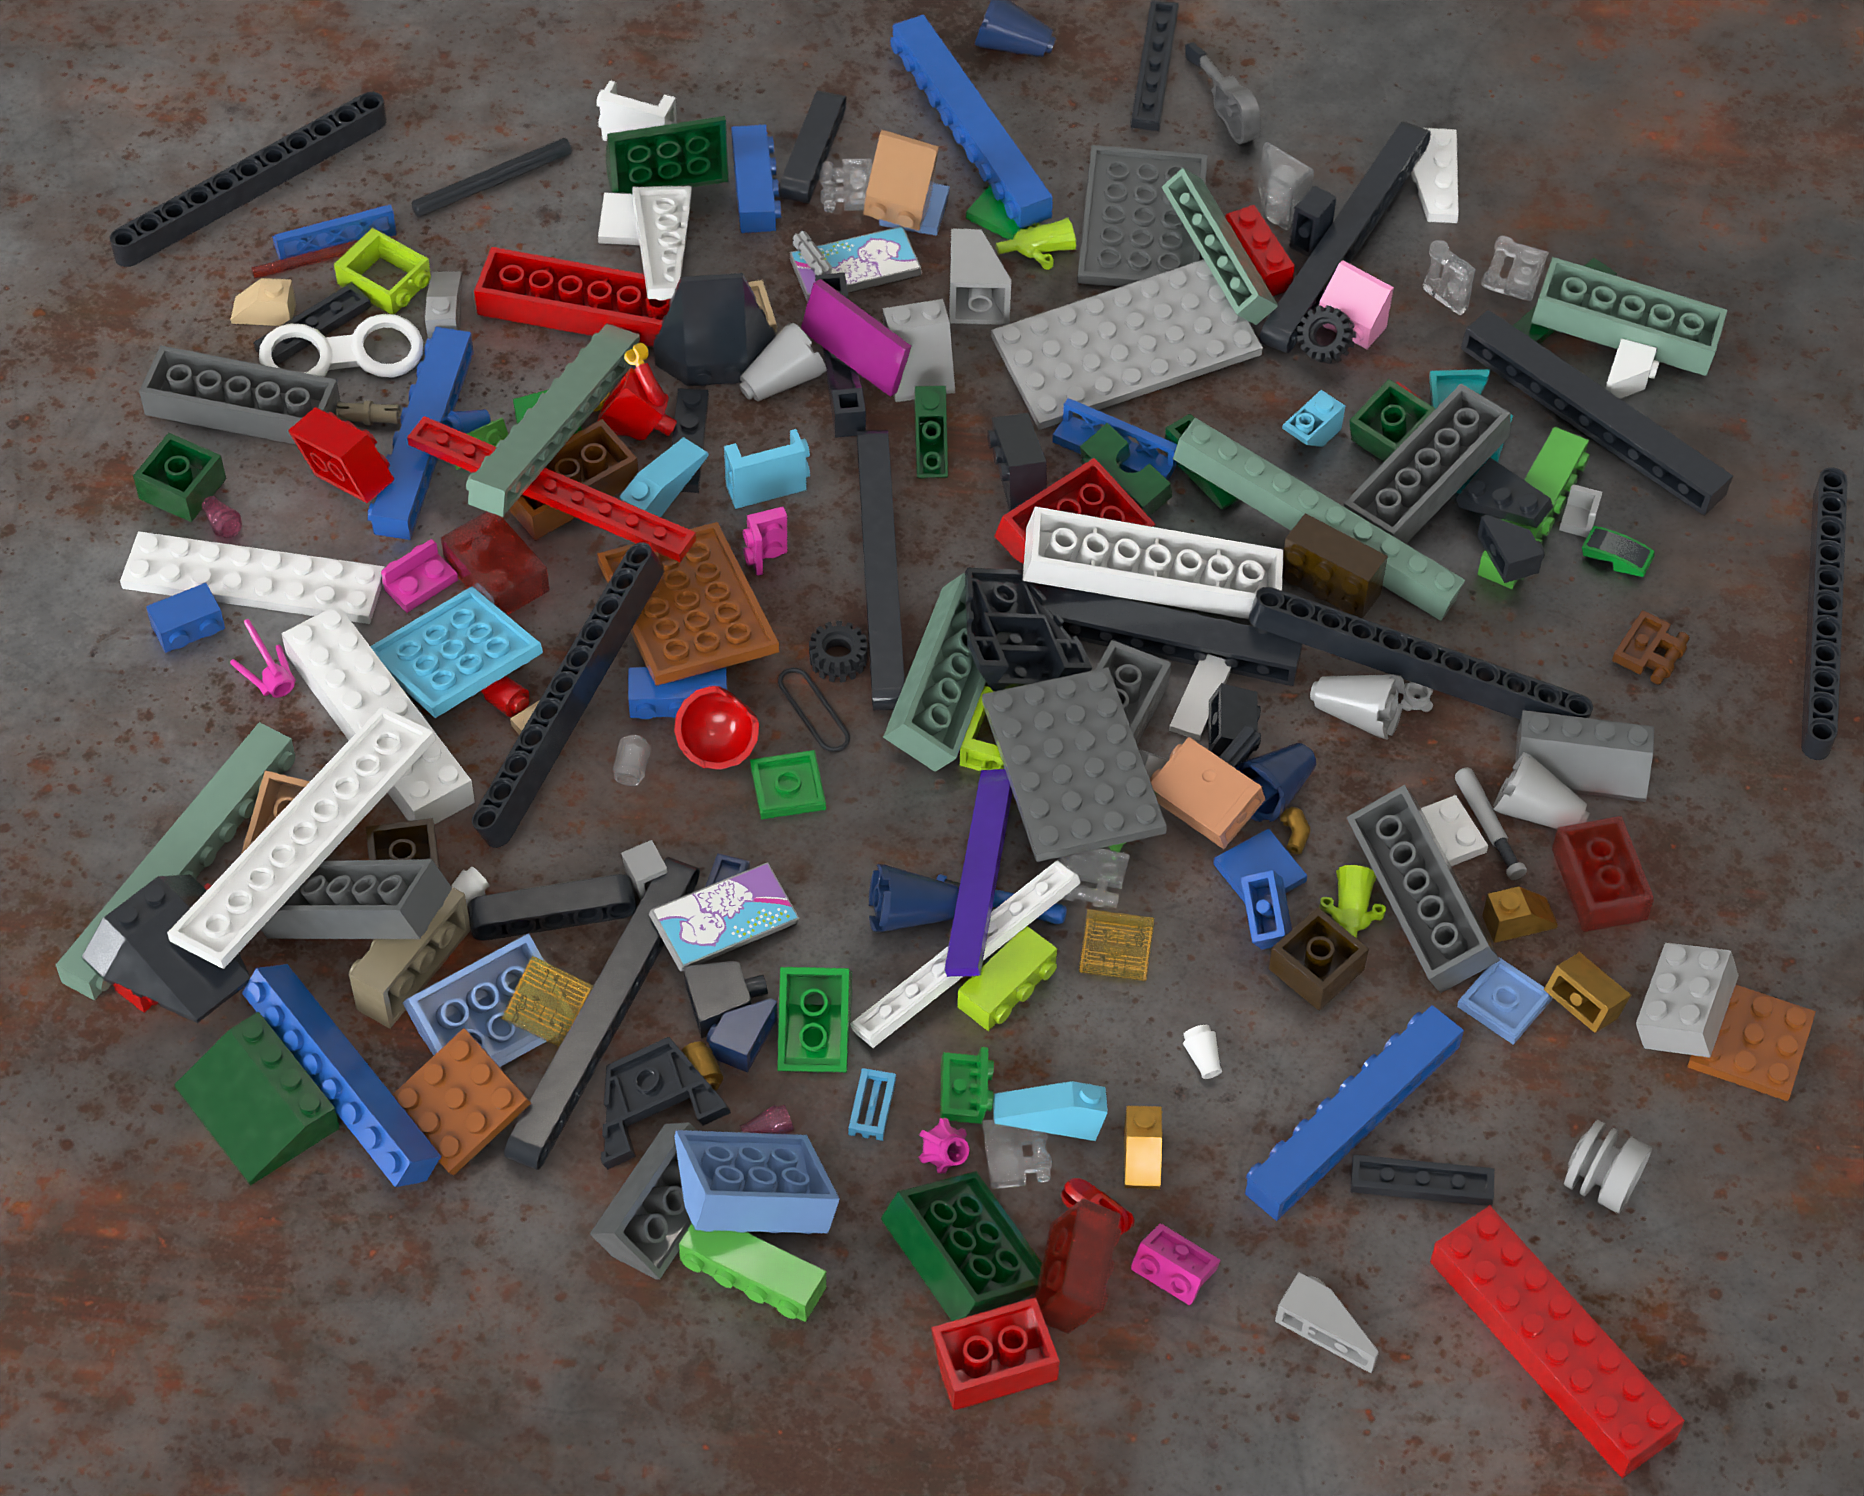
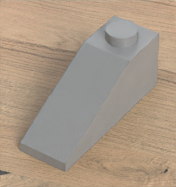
M462 271L431 273L425 311L427 336L430 339L435 327L460 330Z
M1298 1272L1278 1305L1275 1322L1372 1373L1377 1361L1378 1350L1330 1288L1326 1287L1320 1279L1314 1276L1307 1277Z

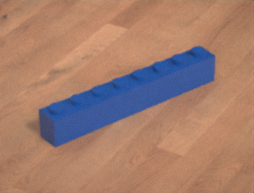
M435 327L432 338L426 340L424 361L419 362L417 367V382L410 387L408 408L404 407L402 410L400 431H395L392 454L386 456L390 463L388 469L395 480L376 495L375 503L371 502L369 505L368 521H372L375 535L411 540L438 458L409 446L407 436L423 416L442 423L443 418L454 411L474 353L471 332Z
M289 965L256 968L242 994L255 1011H259L331 1102L338 1116L395 1187L426 1182L441 1158L438 1151Z
M1433 1005L1423 1014L1417 1012L1411 1018L1407 1029L1402 1034L1395 1033L1387 1041L1384 1050L1378 1056L1373 1054L1366 1060L1362 1066V1071L1356 1077L1351 1075L1342 1083L1337 1095L1333 1098H1325L1318 1106L1316 1114L1310 1120L1305 1118L1296 1126L1293 1136L1289 1140L1278 1142L1271 1150L1270 1157L1263 1164L1258 1162L1249 1170L1246 1175L1245 1195L1277 1221L1460 1047L1464 1030Z

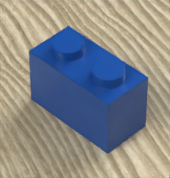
M206 582L146 606L151 627L165 653L182 648L191 642L212 636L218 631L225 629L221 609Z
M1274 870L1241 877L1252 943L1262 950L1272 948L1292 930L1283 878Z

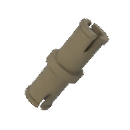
M366 400L364 403L338 402L336 405L340 407V409L336 408V416L342 421L363 422L364 425H372L373 422L400 423V418H397L401 417V407L399 404H374L373 401Z

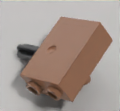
M1245 726L1220 757L1188 737L1183 744H1179L1173 749L1166 765L1162 769H1157L1150 778L1158 804L1225 849L1265 801L1262 786L1236 769L1260 740L1261 735L1253 727Z

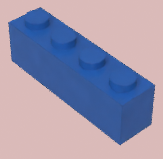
M766 125L731 127L741 233L776 231V219L781 218L780 201H774V197H779L778 179H772V175H776L775 157L770 158L769 154H774L773 136L767 137Z

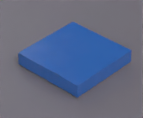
M1269 828L1214 858V866L1244 903L1241 877L1274 870L1283 878L1286 893L1307 881V874Z

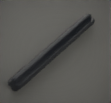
M561 138L417 198L411 202L412 209L416 216L421 217L567 156L572 152L571 144L567 138Z

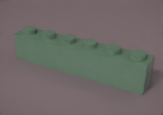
M1182 168L1162 186V189L1235 313L1257 325L1276 309L1278 304L1203 179Z

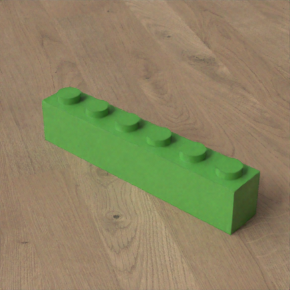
M1554 426L1524 480L1551 498L1552 510L1537 528L1508 520L1504 521L1529 529L1536 541H1540L1542 544L1543 540H1540L1543 534L1548 536L1555 520L1552 518L1554 513L1560 514L1567 498L1564 496L1566 491L1570 492L1571 486L1573 484L1576 485L1578 480L1577 471H1584L1588 463L1590 454L1586 453L1589 440ZM1486 550L1483 552L1477 575L1513 589L1517 580L1504 583Z

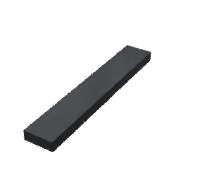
M1151 0L1130 128L1159 131L1179 3Z

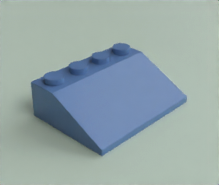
M529 933L409 997L403 1002L418 1033L433 1055L465 1028L501 1067L554 1038V1036L538 1028L555 1036L559 1035V1033L519 1013L518 1018L538 1028L519 1019L513 1024L511 1022L513 1016L505 1013L529 961L531 960L548 969ZM531 962L530 966L545 973L546 969ZM530 967L528 968V971L545 979L546 975ZM526 972L525 974L526 976L536 981H539L541 983L544 982L543 979L529 972ZM524 976V978H523V980H525V981H527V982H529V983H531V984H533V985H535V986H537V987H539V988H541V989H543V990H545V991H547V992H549V993H551V991H552L551 989H549V988H547V987H545V986H543V985H541V984H539V983H537V982H535V981H533V980H531V979H529V978H527V977H525V976ZM547 976L546 980L555 984L553 978ZM522 981L517 994L525 995L527 999L533 1002L536 1001L533 1000L532 996H536L540 1000L537 1001V1004L545 1006V1008L553 1012L556 1010L557 1014L573 1021L574 1015L566 1002ZM545 981L544 983L545 985L553 988L554 986L553 984ZM554 987L555 990L561 992L559 987ZM553 990V992L551 993V994H553V995H555V996H557V997H559V998L565 1000V998L562 997V995H561L560 993H558V992H556V991H554V990ZM515 995V999L525 1002V999L521 1000L520 996ZM514 999L512 1001L513 1004H516L518 1002ZM526 1000L525 1003L531 1007L534 1006V1003ZM511 1004L510 1008L515 1010V1006ZM535 1005L534 1007L535 1009L541 1012L543 1010V1008L538 1005ZM526 1006L525 1010L531 1012L532 1008ZM510 1009L508 1010V1013L512 1015L516 1013ZM534 1009L532 1011V1013L540 1016L541 1014L540 1012ZM546 1009L543 1010V1013L550 1016L554 1014ZM524 1010L519 1011L520 1013L538 1021L539 1017ZM542 1013V1018L548 1021L551 1020V1017ZM556 1014L554 1015V1018L571 1025L572 1022ZM552 1019V1021L554 1022V1024H556V1025L559 1026V1024H560L561 1022H559V1021H557V1020H555V1019ZM543 1020L542 1024L559 1032L561 1031V1028L555 1025L550 1026L549 1022ZM564 1024L563 1028L568 1030L569 1026Z
M676 1130L674 1137L684 1204L695 1230L706 1232L714 1230L736 1231L740 1233L747 1231L770 1233L796 1232L803 1234L829 1232L839 1197L807 1135Z

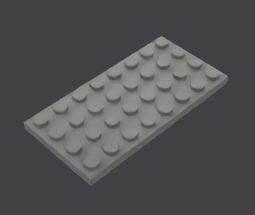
M1205 260L1179 267L991 331V337L1038 430L1062 422L1064 403L1068 398L1093 409L1100 410L1260 356L1263 349L1249 322L1235 313ZM1073 412L1072 416L1079 417L1081 415Z

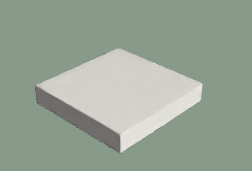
M604 193L598 233L599 243L640 245L633 194Z

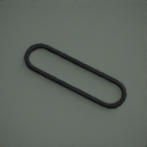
M794 667L781 672L778 677L780 689L820 746L832 752L846 748L850 742V734L810 676L804 670ZM797 672L804 676L843 731L845 741L842 745L830 747L823 742L784 686L783 678L786 674Z

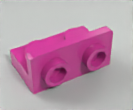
M783 506L747 515V529H743V537L747 547L743 548V553L747 566L753 565L756 576L763 574V559L776 558L781 554L787 553V514Z
M433 539L416 546L411 552L397 561H392L381 571L384 590L406 613L458 581L457 572L438 554L437 544Z
M1160 1223L1140 1243L1131 1269L1184 1303L1191 1305L1195 1301L1200 1287L1217 1270L1221 1260Z

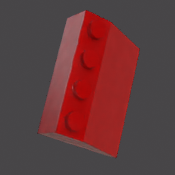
M1093 458L1002 516L995 533V538L1014 559L1024 564L1026 527L1035 507L1155 527L1156 524L1104 467Z

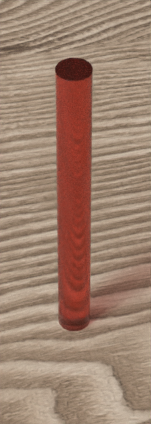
M360 239L251 267L253 277L257 279L341 257Z

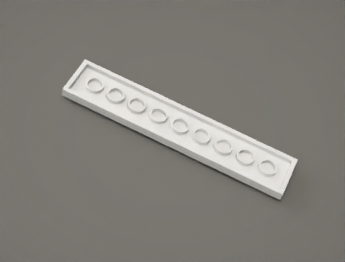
M380 707L167 932L170 942L224 969L436 740L434 731Z

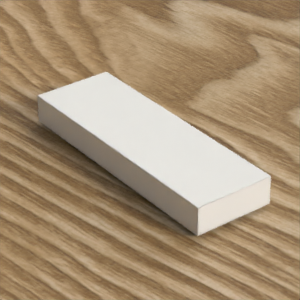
M1207 654L1206 660L1198 662L1172 719L1169 731L1199 741L1201 740L1209 722V699L1221 683L1226 684L1230 675L1231 667L1225 664L1226 659Z

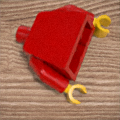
M643 343L634 345L633 349L625 353V361L631 365L635 364L636 368H630L612 392H609L594 410H600L597 421L603 419L616 435L629 436L639 441L645 440L653 429L669 436L677 423L676 419L665 414L669 397L657 382L649 364L643 361L649 354L647 347Z

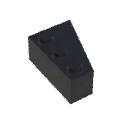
M1028 413L992 417V430H987L988 445L990 449L993 448L994 462L999 468L1000 479L1010 512L1047 488L1046 459Z

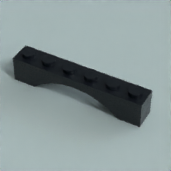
M845 272L815 275V282L821 279L849 299ZM822 347L835 438L857 436V431L866 430V409L858 373Z

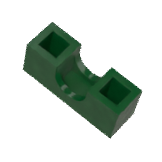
M1108 423L1080 446L1082 456L1080 461L1082 465L1095 458L1148 516L1152 515L1172 497L1171 483L1150 463L1136 473H1127L1120 469L1121 464L1130 457L1129 444Z

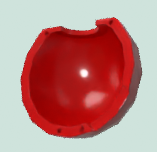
M709 686L696 690L683 701L676 714L674 733L679 748L691 762L704 769H724L738 765L750 756L758 741L759 721L755 713L731 692L720 686Z

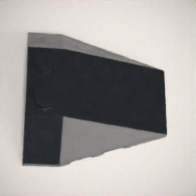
M743 273L680 277L670 300L669 311L662 319L661 330L654 338L655 365L686 386L742 383L740 376L776 337L773 327H770L766 314L758 306L756 296Z
M966 569L967 644L977 669L992 691L1005 690L1092 670L1082 643L1076 636L1071 638L1062 627L1064 621L1059 614L1053 616L1045 606L1046 598L1033 582L1023 581V570Z
M190 874L156 877L103 917L82 955L83 960L104 981L112 985L117 983L130 989L132 994L141 998L143 996L159 1002L161 1007L196 1023H199L244 988L251 978L239 953L223 969L170 942L167 932L207 891Z

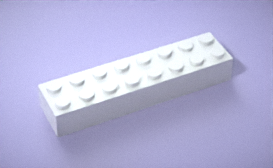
M1041 507L1034 508L1026 527L1023 581L1249 619V613L1256 592L1260 588L1272 587L1282 590L1283 549Z
M338 604L281 633L287 658L348 740L358 732L380 707L434 731ZM435 731L436 740L387 792L408 821L433 818L434 824L475 803L471 779Z

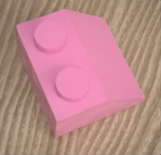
M1342 260L1319 302V306L1326 308V305H1329L1333 308H1338L1346 314L1355 326L1353 331L1356 332V338H1352V341L1368 349L1387 328L1394 287ZM1333 324L1323 325L1325 328L1337 333V329Z

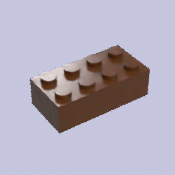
M603 419L572 435L545 467L612 497L624 491L639 472L637 457ZM523 494L509 509L534 540L576 518Z

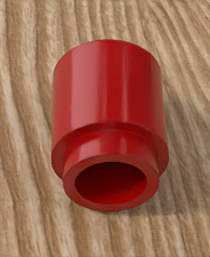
M507 675L481 690L485 700L508 717L517 715L529 705V691Z

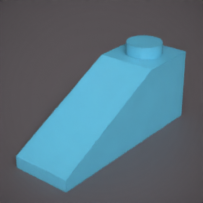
M683 437L638 472L620 495V499L661 517L709 456L708 452Z
M1070 1081L996 1093L993 1097L994 1124L1096 1141L1108 1113L1106 1087Z

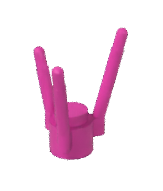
M245 619L244 624L268 666L262 672L263 678L261 681L235 659H232L230 664L255 684L264 696L271 694L274 698H280L287 695L294 688L296 679L290 671L282 646L280 644L276 645V651L281 664L279 666V664L273 661L251 621Z

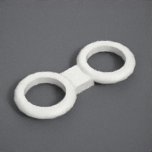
M379 314L369 317L357 326L353 335L325 337L317 329L305 324L290 323L277 327L266 335L260 345L259 361L261 365L279 368L274 364L271 357L273 349L282 340L296 337L312 342L320 354L317 365L310 371L305 372L306 374L325 377L328 370L361 366L366 372L375 376L394 378L407 374L417 366L423 355L424 341L418 328L409 320L393 314ZM394 328L408 337L411 350L408 356L400 362L383 364L373 360L366 354L363 342L367 335L376 329Z

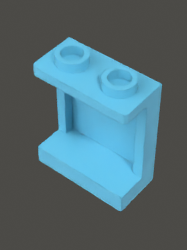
M797 429L790 430V445L741 457L736 443L724 446L726 487L735 509L806 490V477L810 476L806 457L810 456L806 439H800Z

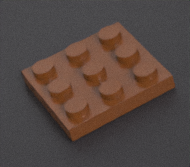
M1735 985L1711 1057L1691 1055L1687 1067L1788 1101L1816 1011Z
M465 1028L392 1094L441 1155L439 1162L453 1176L531 1104L529 1099Z

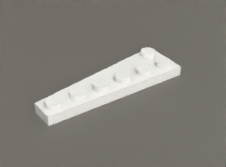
M691 186L633 187V204L648 299H671L682 275L691 203Z

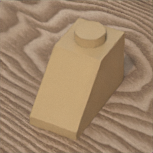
M259 279L235 297L231 324L281 326L292 319L296 306L292 280Z

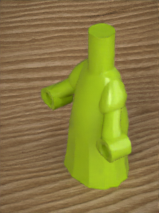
M1068 217L1054 223L1030 225L1027 229H1020L1013 239L996 243L998 255L1018 251L1028 258H1034L1046 270L1052 269L1053 257L1048 253H1042L1076 250L1077 247L1073 226Z
M1345 865L1339 867L1336 871L1338 879V908L1333 905L1334 900L1330 897H1322L1319 908L1331 915L1334 921L1357 938V931L1369 927L1373 920H1382L1384 918L1386 907L1382 904H1374L1372 910L1367 912L1376 875L1372 869L1364 866Z

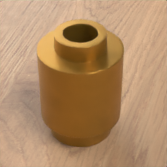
M701 1041L686 1045L682 1048V1053L711 1087L717 1091L724 1078L711 1048L706 1047L705 1043Z

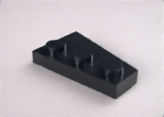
M1491 457L1456 498L1460 508L1537 528L1553 508L1550 497Z

